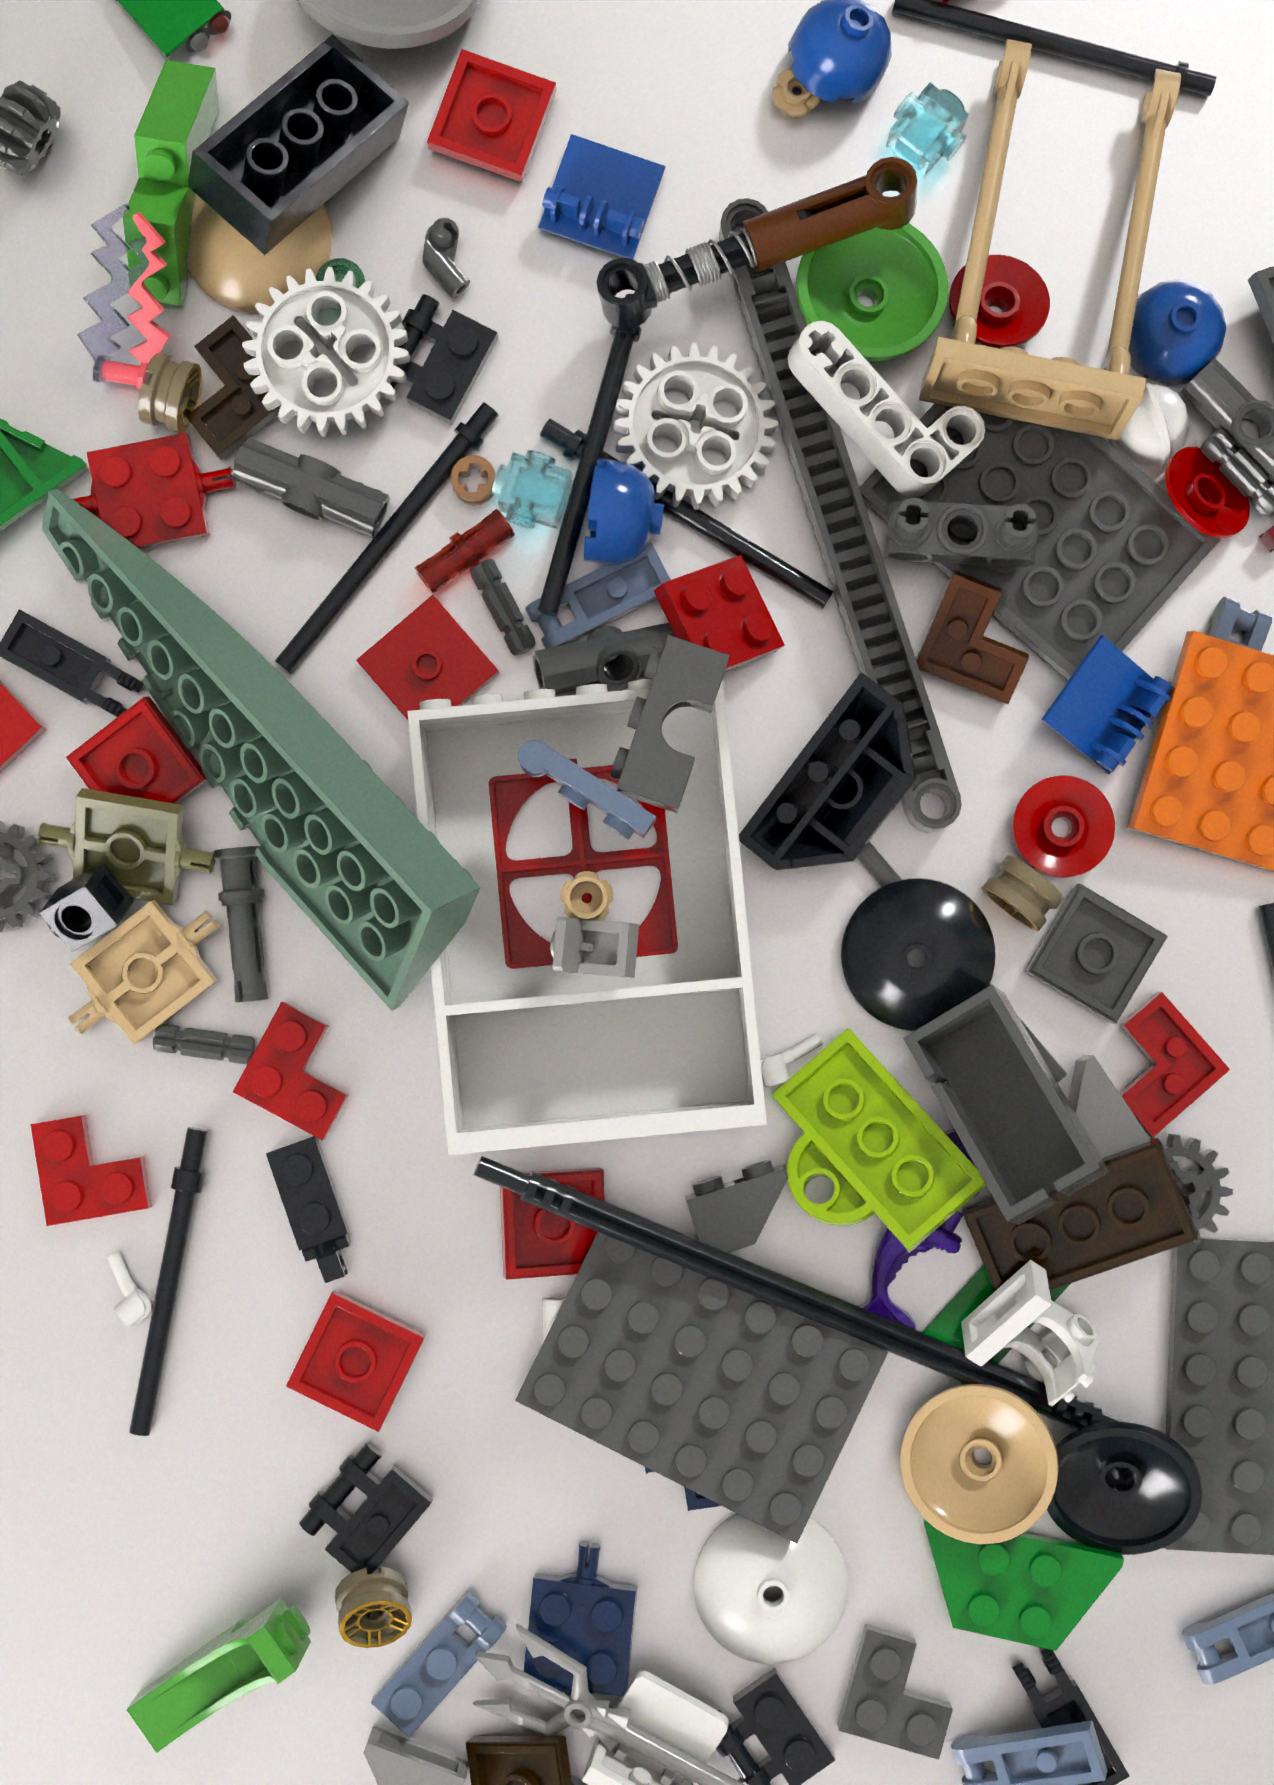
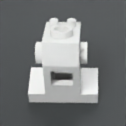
M1029 1260L961 1321L966 1358L982 1367L1003 1348L1011 1347L1026 1356L1024 1362L1030 1374L1037 1380L1044 1382L1050 1406L1055 1405L1062 1398L1069 1403L1076 1396V1393L1072 1390L1073 1388L1081 1384L1086 1388L1094 1380L1091 1374L1097 1364L1093 1360L1100 1342L1095 1328L1084 1316L1080 1314L1074 1315L1051 1300L1046 1270L1032 1260ZM1031 1323H1040L1048 1328L1039 1335L1027 1326Z

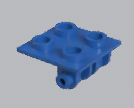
M571 134L553 186H548L542 203L545 209L538 229L623 258L634 259L666 166Z
M1100 635L1041 720L1107 774L1114 772L1118 765H1125L1127 762L1125 758L1137 743L1134 739L1142 741L1144 735L1140 732L1143 727L1149 729L1152 727L1153 722L1149 718L1151 716L1155 717L1163 704L1170 701L1171 697L1168 693L1173 687L1158 676H1155L1153 679L1105 636Z

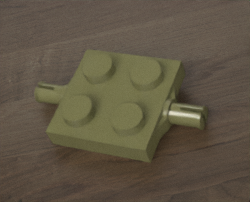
M82 788L76 795L75 821L71 828L42 823L38 832V844L68 848L73 863V879L103 861L133 899L144 901L156 900L157 903L173 905L178 898L179 875L182 868L211 874L215 866L214 859L216 857V853L213 851L208 852L186 848L182 835L184 805Z

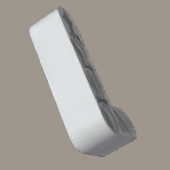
M816 321L807 325L789 350L788 364L793 375L895 490L903 496L914 498L926 494L976 449L984 439L985 425L983 419L978 412L967 406L951 408L930 427L926 428L844 334L832 323ZM816 348H818L822 353H819L816 356L810 353L811 351H814ZM836 366L838 370L833 377H830L828 375L829 372ZM846 382L855 386L860 394V399L847 397L843 393L840 383ZM875 421L886 422L892 428L894 438L883 437L877 431ZM946 427L958 430L963 436L964 445L956 444L950 440ZM910 459L921 461L927 468L928 477L924 478L915 474L910 466Z

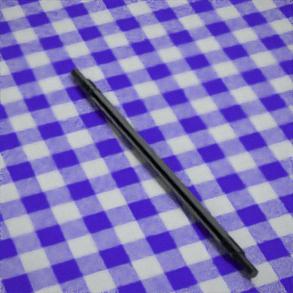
M484 1156L480 1157L476 1165L474 1176L520 1194V1201L535 1205L542 1210L552 1212L559 1217L581 1224L966 1384L991 1385L1012 1392L1026 1401L1037 1413L1054 1421H1059L1071 1428L1081 1429L1103 1422H1125L1103 1413L1100 1405L1088 1402L1078 1396H1075L1069 1403L1062 1398L1055 1405L1050 1406L1047 1400L1045 1384L991 1361L986 1362L981 1367L965 1357V1350L580 1192L573 1187L544 1177L537 1172L531 1171L530 1175H527Z

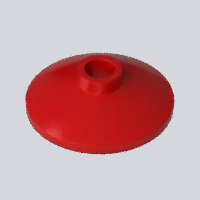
M989 255L976 321V342L996 348L1015 347L1024 344L1041 331L1048 318L1050 296L1047 286L1038 272L1027 263L1011 256ZM966 265L955 276L949 292V307L955 321ZM996 306L1003 311V313L994 312L989 307Z
M1186 447L1179 450L1169 459L1165 471L1167 490L1177 510L1193 527L1209 536L1230 538L1244 529L1249 520L1250 505L1248 496L1245 498L1218 469L1221 464L1218 461L1212 463L1203 454L1201 448Z
M1059 775L1039 781L1023 794L1013 814L1012 833L1019 853L1030 866L1049 876L1067 878L1092 870L1106 857L1114 840L1115 819L1110 803L1096 786L1078 777ZM1055 819H1063L1068 824L1069 830L1065 837H1057L1052 832L1051 826Z

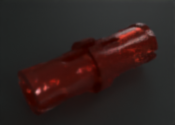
M495 509L491 514L482 519L481 522L460 535L456 532L449 537V544L432 557L415 566L414 569L425 586L434 594L457 575H460L468 568L472 569L475 565H479V560L499 545L514 537L515 533L501 512Z

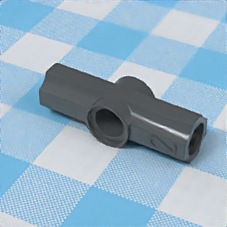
M1214 358L1182 389L1181 393L1217 430H1225L1236 442L1233 447L1236 450L1242 448L1269 476L1267 480L1273 484L1274 406L1267 401L1257 400ZM1242 419H1250L1258 425L1260 438H1251L1245 434L1242 429Z
M250 437L240 446L234 460L231 477L233 480L240 482V484L281 499L280 502L283 505L304 516L316 520H322L324 517L373 538L384 521L390 501L388 494L342 476L338 469L326 462L304 454H300L298 458Z
M669 622L622 632L621 629L614 626H604L592 632L587 640L537 650L533 656V664L539 689H554L555 694L573 691L578 686L590 684H606L610 690L628 688V682L638 680L639 676L645 674L653 647L657 646L664 649L668 635L676 636ZM618 655L614 660L607 662L611 657Z

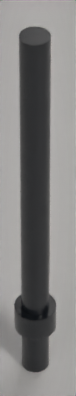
M187 1127L180 1167H174L171 1188L175 1189V1195L129 1433L138 1436L150 1435L196 1193L202 1192L205 1171L201 1170L208 1131L200 1128Z

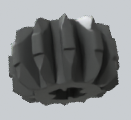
M21 80L5 87L0 97V166L8 171L12 170L23 175L37 167L39 160L46 156L47 149L54 143L53 137L59 129L58 120L61 117L60 107L47 96L46 92L34 85L30 86Z

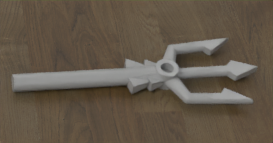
M517 1623L516 1629L533 1658L544 1656L573 1674L570 1695L514 1667L510 1656L476 1651L475 1658L496 1681L510 1679L564 1709L546 1722L514 1708L511 1698L477 1700L473 1702L475 1706L543 1736H552L571 1726L576 1729H583L590 1739L596 1734L609 1751L620 1742L699 1785H745L628 1723L631 1710L608 1708L610 1701L595 1700L594 1696L588 1691L586 1666Z

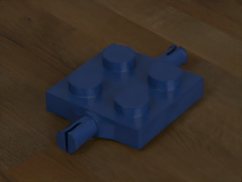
M579 1543L577 1573L562 1577L535 1574L528 1630L587 1667L588 1691L591 1694L602 1693L623 1696L628 1688L638 1586L615 1584L601 1576H597L601 1546L595 1543L591 1545L588 1564L589 1543ZM526 1647L524 1672L570 1695L573 1674L544 1656L533 1658Z

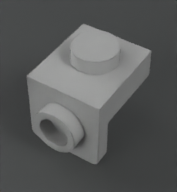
M558 917L556 930L553 932L550 942L553 970L635 978L639 924Z

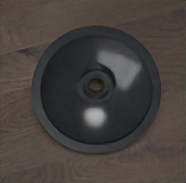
M928 878L898 880L871 893L851 916L846 926L841 946L843 974L857 1002L879 1021L907 1031L919 1029L989 987L995 967L994 938L990 925L981 909L959 889L947 883ZM920 949L925 952L927 956L926 964L922 967L911 966L907 961V954L911 950Z
M1103 1422L1078 1429L1063 1438L1056 1445L1059 1465L1058 1481L1047 1511L1057 1526L1077 1542L1085 1546L1122 1555L1143 1554L1159 1550L1174 1543L1192 1527L1197 1519L1202 1503V1485L1199 1471L1187 1451L1166 1434L1136 1423Z

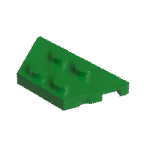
M1 418L0 532L47 500L48 491L54 489L61 490L88 471L86 463L81 458L61 452L47 445L45 440L27 431L21 432L11 427L7 421Z
M923 1518L953 1628L1056 1651L1123 1567L1124 1558L1120 1553L1025 1532L1010 1540L994 1544L963 1542L945 1535Z

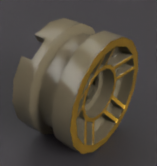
M163 353L155 354L146 368V372L151 373L147 384L141 383L138 400L139 419L141 422L153 426L158 425L159 422L165 423L168 430L183 433L190 425L186 416L194 411L198 404L202 380L201 367L199 364L187 360L182 361L181 364L175 363L170 355Z
M1007 855L999 864L1000 873L996 878H988L981 888L995 904L1028 928L1039 931L1047 921L1045 914L1048 910L1057 909L1064 898L1061 897L1060 891L1036 870L1019 859Z
M380 1567L379 1573L367 1574V1569L364 1568L352 1572L341 1580L335 1589V1604L339 1613V1633L344 1641L357 1647L373 1648L393 1643L406 1634L411 1627L412 1613L411 1606L407 1601V1583H404L401 1573L391 1568Z

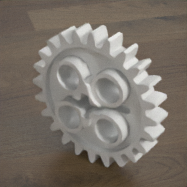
M332 267L327 268L323 281H317L310 268L306 269L305 284L300 286L293 277L287 276L288 292L282 294L273 287L269 288L270 295L274 301L271 307L262 303H256L255 307L263 319L262 322L247 321L246 323L249 332L257 337L256 340L242 342L244 351L256 357L244 363L246 372L249 375H260L251 382L252 389L255 394L268 392L262 401L267 411L281 405L278 418L284 425L296 415L297 427L302 433L308 430L312 421L316 422L321 437H326L330 423H336L342 435H347L348 420L353 418L363 429L366 428L367 422L364 413L370 409L373 413L382 417L384 412L379 400L382 397L391 401L398 399L396 391L390 383H406L407 380L405 372L396 366L410 362L409 352L398 348V346L409 341L406 330L394 329L402 322L399 310L386 312L391 303L387 293L380 294L372 299L375 288L370 279L365 281L359 288H356V278L353 271L350 270L344 276L342 282H337ZM336 308L340 310L341 316L336 323L324 326L316 322L317 316L324 309ZM297 319H303L327 349L335 350L342 366L358 379L357 385L351 386L324 354L319 355L311 338L295 325ZM297 341L303 344L301 353L294 359L286 360L278 356L281 347L287 342ZM360 345H369L376 349L372 359L366 363L359 364L350 360L352 351ZM330 378L337 381V387L331 395L321 398L312 394L313 386L319 380Z
M692 343L688 356L682 357L676 345H673L668 354V362H665L655 352L652 354L649 362L651 371L638 364L633 375L637 383L625 381L621 392L628 399L617 400L614 410L625 418L615 420L612 430L614 433L626 436L617 442L615 449L617 453L631 452L632 455L629 456L625 463L640 468L650 481L657 484L654 491L656 500L668 490L673 492V507L679 506L683 496H690L694 510H698L703 497L708 495L711 503L716 508L722 502L724 490L734 500L738 499L742 492L739 481L752 488L758 479L753 469L764 472L770 461L762 453H772L776 446V441L765 435L775 432L778 427V421L764 418V416L772 412L775 402L774 400H759L767 384L765 382H758L753 385L749 383L748 380L754 369L751 365L740 372L734 369L737 359L735 353L731 354L723 363L718 361L717 346L713 345L707 357H701L697 344ZM670 388H678L687 395L689 401L682 405L674 404L666 398L664 391ZM718 401L729 402L735 407L737 416L731 418L723 417L715 411L713 404ZM658 413L663 419L655 420L652 414ZM691 420L700 422L699 428L701 431L699 434L690 431ZM735 433L738 435L739 439L732 440V438L727 434ZM659 435H666L676 442L677 450L670 453L662 452L655 447L652 439ZM707 448H715L724 455L726 463L720 466L709 464L703 458L702 451Z

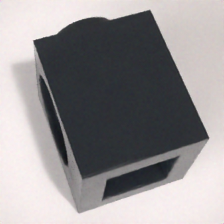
M102 861L57 888L39 914L47 922L51 932L59 937L71 952H74L118 926L135 900Z

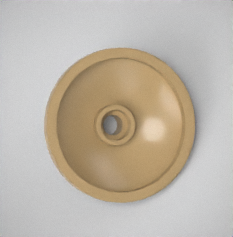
M196 194L191 221L187 267L199 287L215 302L233 311L260 315L255 307L256 303H262L270 307L274 304L269 292L270 287L279 290L282 294L289 291L286 281L287 276L293 277L299 286L305 284L306 269L310 268L317 281H321L324 277L333 250V231L324 204L264 255Z
M960 1385L933 1396L917 1411L910 1421L903 1437L900 1453L902 1480L906 1492L917 1511L929 1524L940 1532L968 1543H1000L1026 1532L1047 1510L1058 1481L1057 1449L1044 1420L1022 1398L1012 1392L991 1385ZM978 1448L987 1449L992 1455V1462L989 1464L979 1463L975 1459L974 1451Z

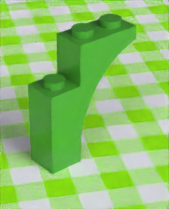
M166 60L134 134L139 179L123 215V226L131 287L149 266V260L142 251L147 243L146 237L140 233L133 220V215L141 212L166 241L154 251L167 263L165 267L146 278L144 284L159 303L182 306L187 293L189 238L196 195L188 187L192 151L209 138L219 112L216 68Z
M280 1598L243 1626L238 1621L142 1690L126 1710L157 1753L232 1701L261 1686L270 1683L279 1684L296 1672L311 1643L308 1637L310 1627L296 1607L292 1606L289 1609L282 1598Z

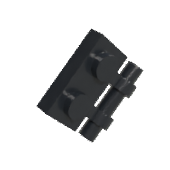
M422 294L415 309H408L401 323L405 327L404 330L407 332L409 341L398 346V348L407 350L411 359L422 338L433 343L434 346L423 366L411 360L408 363L396 366L403 370L407 380L413 383L406 396L407 402L453 425L498 340V333L455 310H452L444 327L433 322L432 318L440 303L431 296ZM396 382L390 383L393 389H395V387L398 384Z
M366 1443L355 1457L349 1455L339 1466L341 1472L325 1492H317L309 1502L311 1509L299 1522L302 1529L311 1536H315L325 1523L336 1531L337 1534L324 1550L351 1573L366 1568L367 1574H372L433 1501L431 1496L395 1465L381 1481L375 1477L370 1470L382 1457V1454L370 1443ZM357 1487L367 1498L350 1517L342 1510L340 1505Z
M773 1668L733 1697L734 1704L742 1716L733 1723H729L727 1732L717 1746L716 1751L721 1757L727 1756L740 1775L738 1781L745 1785H771L770 1781L782 1773L789 1785H801L836 1760L833 1751L776 1668ZM753 1734L756 1735L769 1754L758 1763L755 1762L743 1744Z

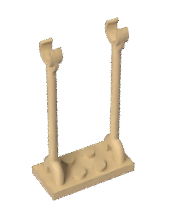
M1007 39L1003 61L999 62L995 80L994 94L998 95L955 326L951 339L937 338L922 380L919 400L950 407L967 406L979 413L1118 440L1144 395L1146 378L1129 375L1131 366L1129 345L1165 130L1171 121L1176 106L1181 73L1156 69L1152 91L1146 90L1141 111V123L1146 124L1113 322L1107 357L1102 369L1080 365L1076 360L1067 357L1048 359L1028 355L1025 350L1017 347H1002L998 349L975 344L977 335L976 321L1016 103L1023 89L1032 48L1030 43Z

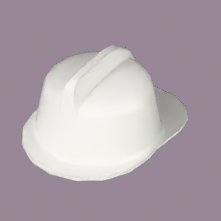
M1146 379L1143 398L1118 440L1111 439L1113 446L1167 494L1169 493L1166 486L1165 471L1169 459L1183 448L1198 447L1186 405L1179 394L1166 384L1151 379Z

